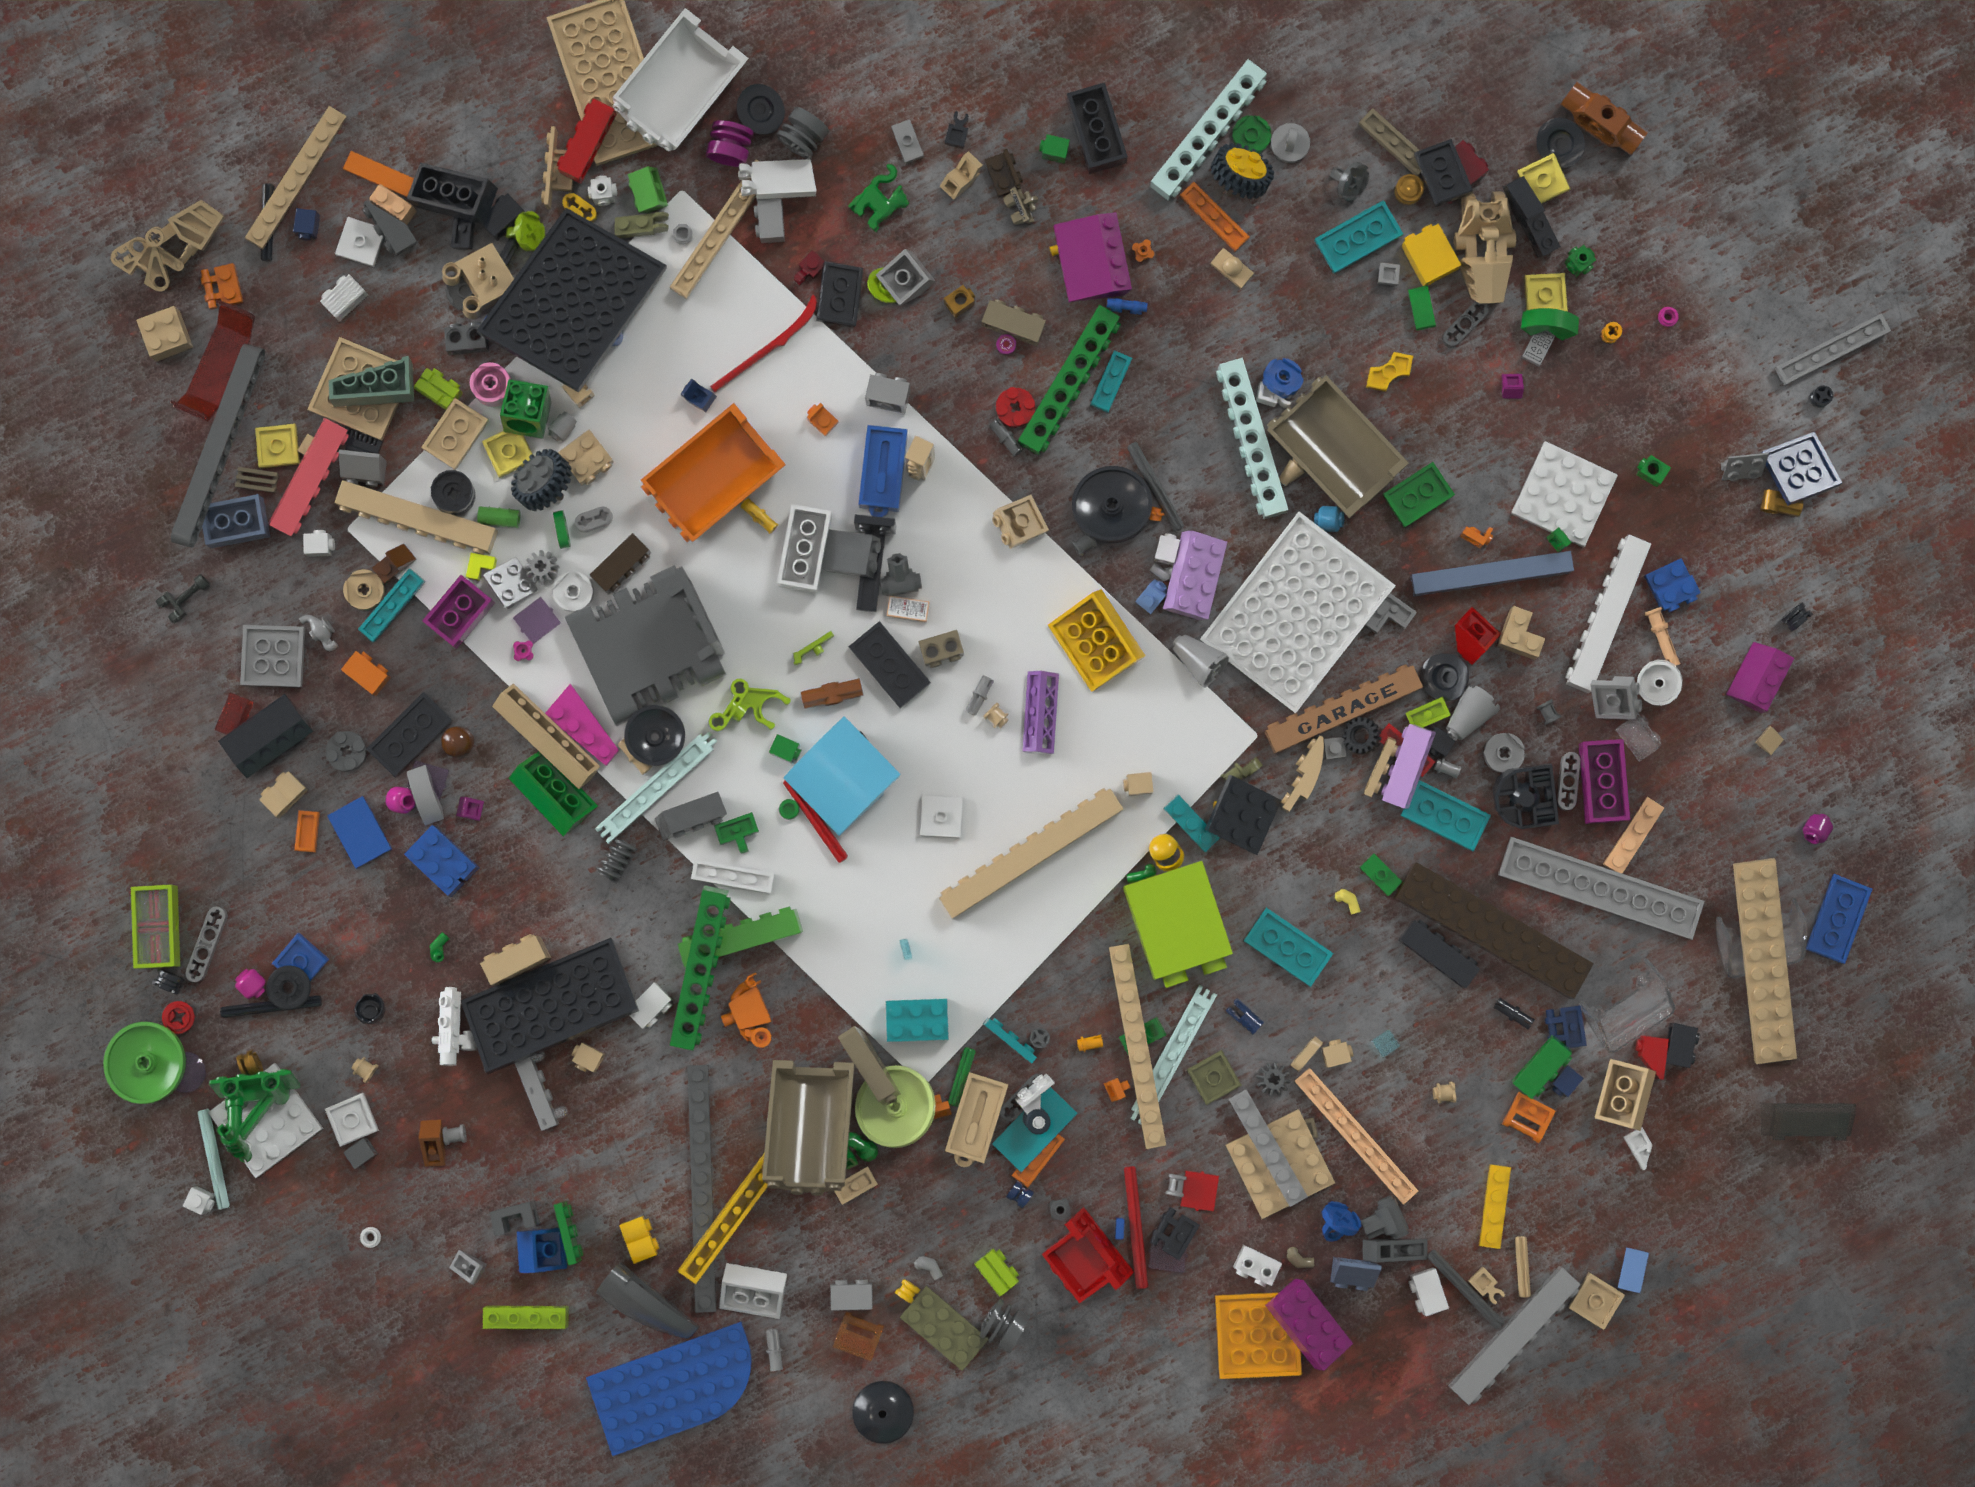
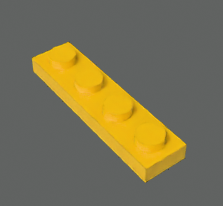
M1489 1164L1479 1246L1501 1248L1511 1167Z

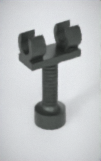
M202 574L195 577L194 585L178 596L177 599L171 593L165 592L164 595L155 601L161 608H164L170 602L176 608L168 616L172 623H177L183 616L187 615L181 607L184 601L200 589L205 591L211 586Z

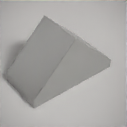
M458 1250L450 1269L470 1284L478 1283L487 1264Z

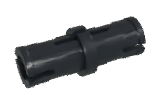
M1501 997L1493 1007L1508 1016L1510 1021L1514 1020L1527 1030H1529L1535 1020L1520 1011L1518 1006H1512Z

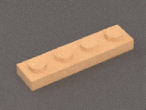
M1646 797L1603 865L1610 870L1623 873L1664 807Z

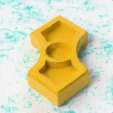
M1393 352L1390 361L1385 365L1370 367L1366 388L1386 392L1392 380L1400 376H1409L1413 355Z

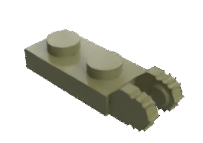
M655 212L654 214L615 217V236L621 239L667 232L669 225L666 223L655 224V222L667 221L669 214L666 212Z

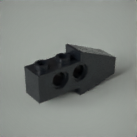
M1519 177L1502 186L1517 223L1520 222L1536 257L1545 256L1560 248L1561 246L1544 214L1545 209L1525 177Z

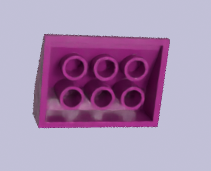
M1116 212L1097 214L1053 225L1069 302L1124 296L1132 290Z

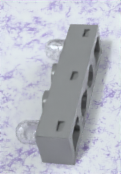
M545 1051L515 1063L541 1131L559 1125L558 1120L568 1115V1109L565 1106L553 1109L551 1104L553 1100L552 1094L549 1089H545L543 1084L546 1081L542 1070L538 1071L535 1064L544 1060L546 1056Z

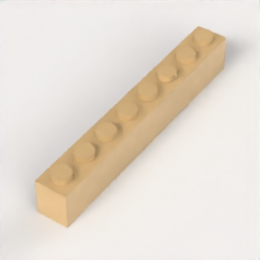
M343 480L335 500V504L343 512L351 513V511L359 513L358 516L370 519V517L378 518L377 522L385 525H389V523L397 524L396 528L404 531L413 529L416 530L415 534L423 537L432 535L435 536L434 540L446 543L448 540L454 542L453 546L465 549L467 546L473 548L474 553L484 555L485 552L491 554L498 533L493 527Z

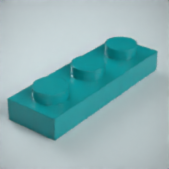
M1177 794L1163 808L1203 852H1206L1220 839L1205 831L1207 824L1180 795Z
M987 1017L983 1022L987 1028L1030 1063H1033L1037 1058L1033 1054L1035 1052L1033 1048L1026 1043L1022 1046L1018 1042L1019 1037L1012 1031L1005 1032L1002 1029L1004 1025L995 1017L993 1020Z

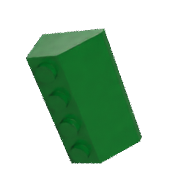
M539 751L519 764L508 778L563 837L575 829L598 807L582 788L578 789Z

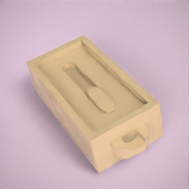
M969 1072L945 1149L946 1152L955 1154L954 1159L959 1166L968 1167L974 1160L981 1163L985 1162L1008 1084ZM960 1157H965L968 1161H963Z

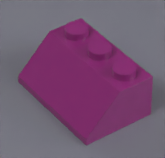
M1753 642L1726 695L1761 714L1767 712L1794 657L1776 648Z

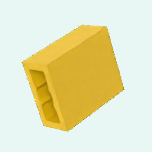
M1432 224L1427 225L1422 229L1421 233L1417 235L1412 233L1404 238L1405 241L1401 248L1422 286L1430 285L1459 270L1461 267L1460 261L1439 224L1435 226Z

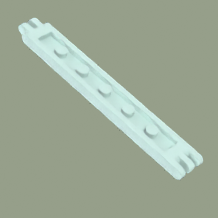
M708 732L704 736L698 735L674 760L667 763L595 828L597 832L601 831L603 827L606 829L600 834L601 837L604 838L610 833L611 836L607 838L606 842L608 844L611 843L714 750L712 746L717 742L715 738L709 743L706 741L712 734Z
M1201 985L1196 989L1152 1070L1158 1102L1217 994L1213 993L1210 999H1208L1207 996L1210 992L1208 989L1205 990L1203 995L1199 994L1203 988ZM1137 1099L1131 1108L1134 1111L1131 1117L1132 1120H1135L1139 1114Z

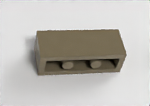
M995 299V301H989L981 326L1038 346L1046 320L1039 314L1032 313L1030 315L1025 313V310L1020 307L1014 306L1011 308L1006 306L1005 302Z

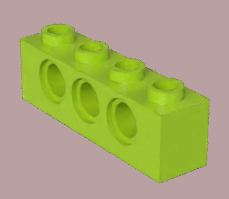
M569 1306L483 1307V1329H566L569 1323Z

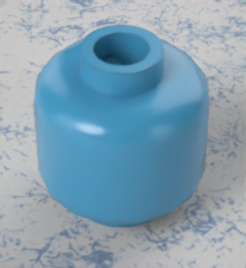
M1321 506L1319 512L1314 515V523L1326 532H1338L1340 527L1344 526V512L1337 506Z

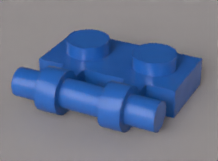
M1108 298L1106 307L1110 308L1111 312L1122 313V309L1130 310V314L1142 315V312H1147L1148 304L1140 301Z

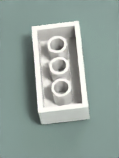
M791 505L777 579L779 587L818 593L828 531L832 521L831 511Z

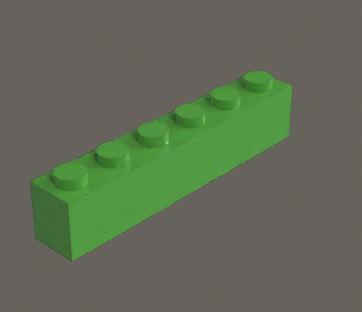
M789 906L779 909V914L773 916L769 912L759 915L760 919L756 921L748 918L741 920V925L733 927L732 923L725 925V928L721 929L719 936L723 937L721 947L716 949L715 955L719 957L802 933L803 929L797 909L791 910ZM711 929L706 931V933L713 934L714 931ZM693 935L682 938L683 942L678 943L684 967L687 965ZM700 946V949L703 953L710 952V948L708 946Z

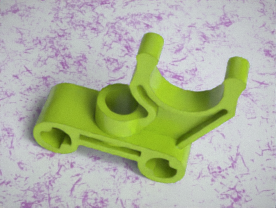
M736 679L731 684V693L734 695L733 699L723 714L714 713L710 716L709 726L714 731H721L726 727L731 718L740 722L747 709L753 708L756 721L764 724L771 730L775 724L763 717L761 710L763 703L767 699L777 698L785 705H788L791 699L781 694L778 690L749 688L748 683L744 679ZM736 683L744 684L743 689L745 691L743 693L735 692L736 687L734 685ZM721 717L724 721L723 725L714 727L712 719Z

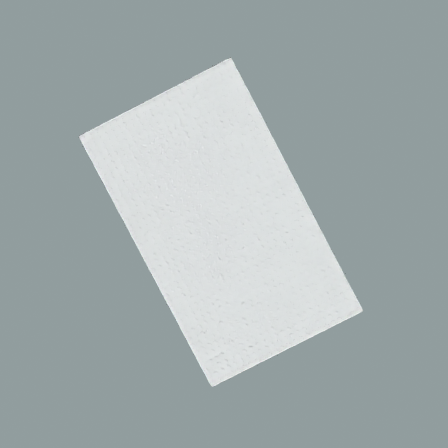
M680 191L668 203V206L660 211L669 214L668 220L655 222V224L666 223L669 225L668 231L655 233V235L634 237L629 242L632 246L666 264L667 269L623 329V341L621 344L611 346L585 384L588 386L586 391L591 389L595 396L579 408L562 388L563 383L522 359L516 357L505 368L512 380L549 387L552 404L544 438L524 436L535 457L536 452L539 450L542 452L543 449L548 451L552 449L556 452L561 451L590 429L613 459L612 467L605 473L600 472L595 476L596 479L589 485L584 484L583 486L572 473V476L569 477L571 482L565 484L568 486L567 490L561 491L564 494V498L561 501L557 500L555 504L551 501L550 507L546 508L544 506V509L541 511L538 509L537 511H530L512 495L511 487L513 485H511V482L516 480L513 476L514 473H519V471L516 470L499 478L482 443L483 440L503 431L500 418L502 405L489 407L482 404L477 398L468 405V407L487 418L489 422L456 469L470 479L476 496L473 507L467 513L458 517L477 522L479 506L520 510L519 528L489 525L495 528L498 533L491 554L485 552L484 555L496 557V567L516 557L524 568L526 565H531L526 559L530 558L533 560V552L539 556V551L543 550L544 556L547 552H551V558H557L554 564L559 565V569L553 570L558 576L554 577L551 575V583L545 579V584L541 585L539 579L537 583H534L538 591L517 601L510 609L504 608L483 577V574L490 570L482 569L480 581L467 579L490 597L495 604L463 642L508 686L514 683L544 713L567 686L571 684L619 749V752L605 766L571 736L569 737L600 766L597 772L627 800L666 764L652 766L647 773L642 775L637 767L628 761L629 758L618 746L619 742L624 739L627 722L616 726L566 622L565 616L574 612L562 609L555 602L553 586L556 579L566 572H580L587 576L594 589V595L589 605L597 621H600L601 618L596 610V606L600 605L602 607L605 617L613 615L608 608L607 601L612 600L617 612L620 609L613 596L614 593L611 592L608 595L590 577V574L632 533L651 551L650 559L644 565L639 564L635 568V574L629 579L625 578L620 583L621 587L616 592L627 588L636 604L638 602L632 589L637 588L641 594V599H647L649 595L644 589L645 583L648 582L653 594H657L650 576L674 565L676 569L683 567L692 581L725 651V654L718 657L727 675L701 686L694 670L691 669L689 671L695 684L691 685L686 678V674L682 673L678 675L684 688L681 691L678 689L674 678L670 679L678 698L665 704L656 686L653 689L658 698L657 702L654 703L648 690L642 692V696L645 698L647 706H664L679 716L685 728V743L682 750L698 735L704 736L708 732L712 736L706 741L709 743L715 738L717 742L712 746L714 750L642 815L659 831L655 818L662 811L715 792H719L727 812L722 818V822L752 812L759 832L744 837L748 852L741 854L736 840L720 845L714 825H711V823L705 824L704 828L693 832L690 830L685 832L684 836L675 839L673 837L668 840L693 864L694 860L698 859L775 873L771 894L713 884L719 889L728 890V897H731V901L745 915L752 918V921L759 920V915L771 912L772 916L779 914V909L790 906L791 910L797 909L803 932L773 942L902 1066L917 1071L929 1082L978 1031L987 1017L990 1018L1146 855L1152 839L1157 835L1166 834L1176 823L1163 808L1177 794L1191 807L1257 738V733L1211 689L1200 685L1188 668L1046 533L1012 549L1005 545L1001 539L1002 532L1000 528L995 527L993 524L992 513L998 508L1012 503V501L910 404L907 405L905 414L866 406L865 395L870 374L875 375L876 372L823 322L816 321V315L813 314L811 319L792 335L784 346H779L714 393L710 387L712 384L782 334L800 317L806 306L731 235L687 299L671 290L670 285L714 222V219L686 192ZM678 224H687L692 229V240L688 244H679L674 240L673 229ZM690 379L695 380L699 385L717 396L706 413L690 404L681 396V392ZM492 382L491 385H488L489 388H492L495 383ZM735 403L746 416L750 425L771 450H774L786 464L747 497L760 509H764L766 514L778 526L769 534L758 522L755 523L753 518L740 508L741 504L747 499L745 498L694 542H686L680 535L681 529L679 527L674 529L669 523V515L666 512L662 514L655 506L657 503L655 498L651 494L648 496L642 490L641 486L643 483L641 479L730 405ZM822 403L824 408L839 421L826 436L807 420L809 415L807 412L814 404ZM566 411L577 422L575 423V428L566 439L557 442L549 436L550 431L548 427L559 414H563ZM867 425L908 429L906 454L915 436L934 444L935 460L925 480L920 478L918 481L908 476L906 463L904 465L899 512L888 511V514L884 517L895 519L897 527L896 534L885 535L880 578L883 579L886 576V572H889L887 559L892 557V554L901 553V555L907 556L908 566L912 568V572L920 573L922 589H918L917 592L890 596L928 601L927 622L888 617L889 596H886V594L882 595L881 583L877 612L856 610L860 576L831 573L822 569L818 593L779 587L777 584L792 504L831 511L832 521L830 530L861 533L855 529V514L871 516L869 509L859 508L858 505ZM424 450L382 493L439 510L431 497L430 487L439 473L454 469ZM453 490L452 494L449 496H452L453 499H456V495L459 493H456V491ZM598 507H607L613 514L610 524L589 532H581L575 526V519L579 514ZM564 510L571 543V547L560 549L553 517V512ZM604 511L600 512L601 516L596 517L595 520H606V516H608L609 514H605ZM359 516L348 527V531L379 561L386 557L385 553L403 543L407 546L417 560L399 573L396 578L400 580L406 571L411 568L426 582L415 596L429 610L436 605L460 575L466 578L470 554L474 553L473 548L466 546L465 549L453 546L454 542L447 540L446 543L434 540L435 536L427 535V537L415 534L416 530L408 529V531L396 528L397 524L389 523V525L377 522L378 518L374 517L366 519ZM582 518V522L579 523V526L582 525L584 528H586L587 523L593 520H586L585 518ZM541 563V567L538 566V569L543 572V568L546 569V566ZM570 587L568 589L570 591L569 596H577L578 588L575 587L573 589ZM1102 589L1146 656L1091 692L1048 627V624L1092 592ZM879 621L931 682L929 686L901 709L848 647ZM957 630L964 651L961 659L954 662L949 660L942 661V665L930 668V665L925 666L918 641ZM832 631L834 637L821 644L824 650L822 654L816 656L812 650L802 657L803 664L794 665V652L800 651ZM516 641H531L533 643V659L516 661L514 659L513 644ZM949 642L946 645V650L949 652H954L957 649V645L954 642ZM930 648L926 654L928 657L934 658L937 656L938 651L935 648ZM1028 671L1059 673L1054 754L1022 752ZM982 676H987L994 680V683L988 691L987 700L983 701L977 715H972L966 711L974 695L972 692L978 687ZM1047 677L1046 684L1048 688L1051 687L1052 677ZM860 678L864 696L843 700V702L834 705H820L804 709L801 697L802 691L819 688L821 685L831 682L841 683ZM736 679H744L748 683L749 688L778 690L781 694L791 699L788 705H785L777 698L767 699L761 707L763 717L775 724L771 730L764 724L756 721L753 708L747 709L740 722L731 718L726 727L721 731H714L710 728L709 718L714 713H724L734 697L731 693V684ZM736 683L734 685L736 687L735 692L743 693L745 691L743 689L744 684ZM637 695L634 696L638 708H643ZM1048 697L1045 699V705L1047 706V708L1050 706V700ZM996 703L1000 705L999 708L1005 714H1009L1006 717L1009 721L1002 728L998 726L994 728V724L988 718L985 719L983 717ZM845 716L859 732L862 731L868 741L901 775L885 790L883 796L840 836L826 823L848 855L846 860L839 863L800 807L798 816L792 820H787L780 815L779 806L786 799L794 800L783 784V777ZM721 717L712 719L714 727L722 726L724 723ZM1047 717L1044 719V725L1046 728L1049 726V720ZM654 733L651 735L652 740H658V734ZM777 734L800 744L799 749L802 751L797 761L794 760L791 764L769 753ZM1046 737L1043 739L1042 748L1047 749L1048 741ZM1151 772L1153 794L1128 796V791L1124 792L1123 780L1126 779L1127 774ZM1105 788L1106 791L1108 789L1112 790L1123 807L1121 812L957 917L951 918L939 899L942 896L941 892L950 886L954 889L959 885L958 881L967 875L971 878L976 874L975 870L985 864L988 867L993 864L992 859L1001 853L1005 856L1010 853L1009 848L1015 844L1020 843L1022 845L1026 843V837L1032 833L1037 832V834H1040L1044 831L1043 827L1051 821L1057 823L1062 820L1060 817L1068 810H1071V812L1079 809L1077 806L1079 803L1086 799L1090 802L1096 798L1094 794ZM922 795L963 797L961 838L920 836ZM947 999L949 1040L887 1042L886 1001Z

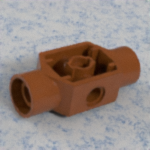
M1579 82L1575 83L1560 104L1573 114L1576 124L1608 147H1620L1630 155L1633 154L1648 134L1646 130L1631 120L1626 110L1616 107L1608 97L1591 92Z

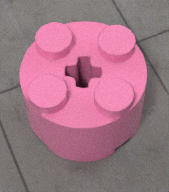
M484 363L472 373L470 388L482 404L489 407H498L503 404L508 379L512 380V378L499 364ZM492 382H494L495 385H493L492 388H489L488 385H491Z

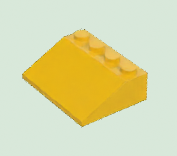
M1102 589L1092 592L1048 624V627L1091 692L1146 656Z

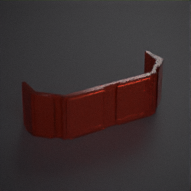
M216 300V303L220 306L217 325L188 390L178 402L173 400L170 402L173 408L206 422L214 416V413L219 408L243 344L249 345L255 316L252 313L221 300Z

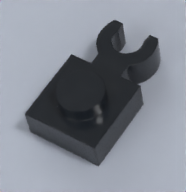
M958 111L954 113L955 125L949 124L945 145L964 149L968 128L963 126L968 123L969 115L966 114L963 120H959L957 118Z

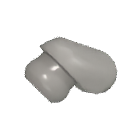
M1155 562L1150 571L1163 581L1170 580L1173 566L1163 569Z

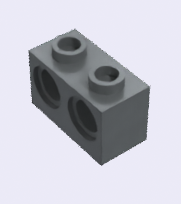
M470 322L469 325L465 326L456 323L445 327L446 352L449 355L489 352L488 340L481 336L477 341L472 340V335L477 333L481 322ZM454 335H461L459 342H452Z

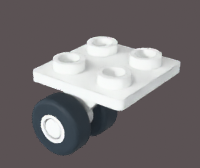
M1041 1074L1033 1080L1034 1084L1028 1089L1027 1087L1021 1089L1017 1093L1018 1097L1015 1098L1025 1111L1023 1115L1025 1126L1030 1132L1037 1135L1045 1133L1051 1124L1049 1115L1040 1107L1041 1094L1055 1083L1047 1074L1044 1076Z

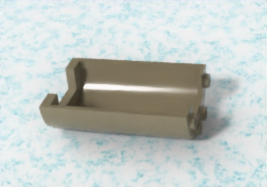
M1327 375L1323 378L1319 376L1311 384L1313 388H1311L1310 393L1307 395L1303 393L1295 401L1297 404L1292 409L1288 407L1282 412L1279 419L1276 417L1267 424L1269 427L1267 431L1337 506L1351 518L1356 514L1355 512L1361 510L1381 492L1409 463Z
M773 1060L762 1180L767 1183V1187L790 1190L791 1194L794 1195L811 1192L812 1195L816 1196L824 1195V1192L840 1191L844 1187L854 1063L834 1062L833 1068L796 1067L794 1061Z

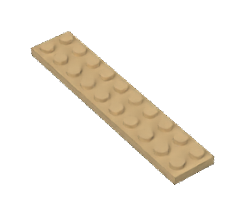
M1776 859L1733 864L1754 1060L1756 1064L1797 1059Z

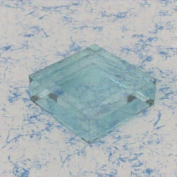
M908 939L899 940L904 960L912 959Z
M1389 1029L1371 1040L1382 1057L1400 1047Z

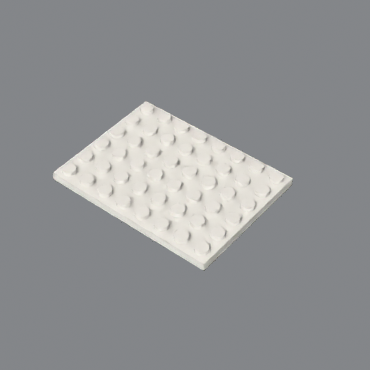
M1299 511L1200 640L1226 653L1229 657L1228 662L1296 713L1396 585Z

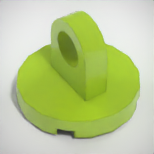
M522 212L516 218L515 226L506 229V238L516 239L522 249L532 252L535 251L545 237V227L543 223H540V217L535 212Z

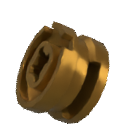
M1407 174L1402 176L1394 190L1398 202L1403 205H1413L1418 202L1423 194V182L1416 175Z
M253 1049L247 1051L245 1055L240 1054L236 1057L241 1073L248 1076L264 1071L257 1053L253 1052Z

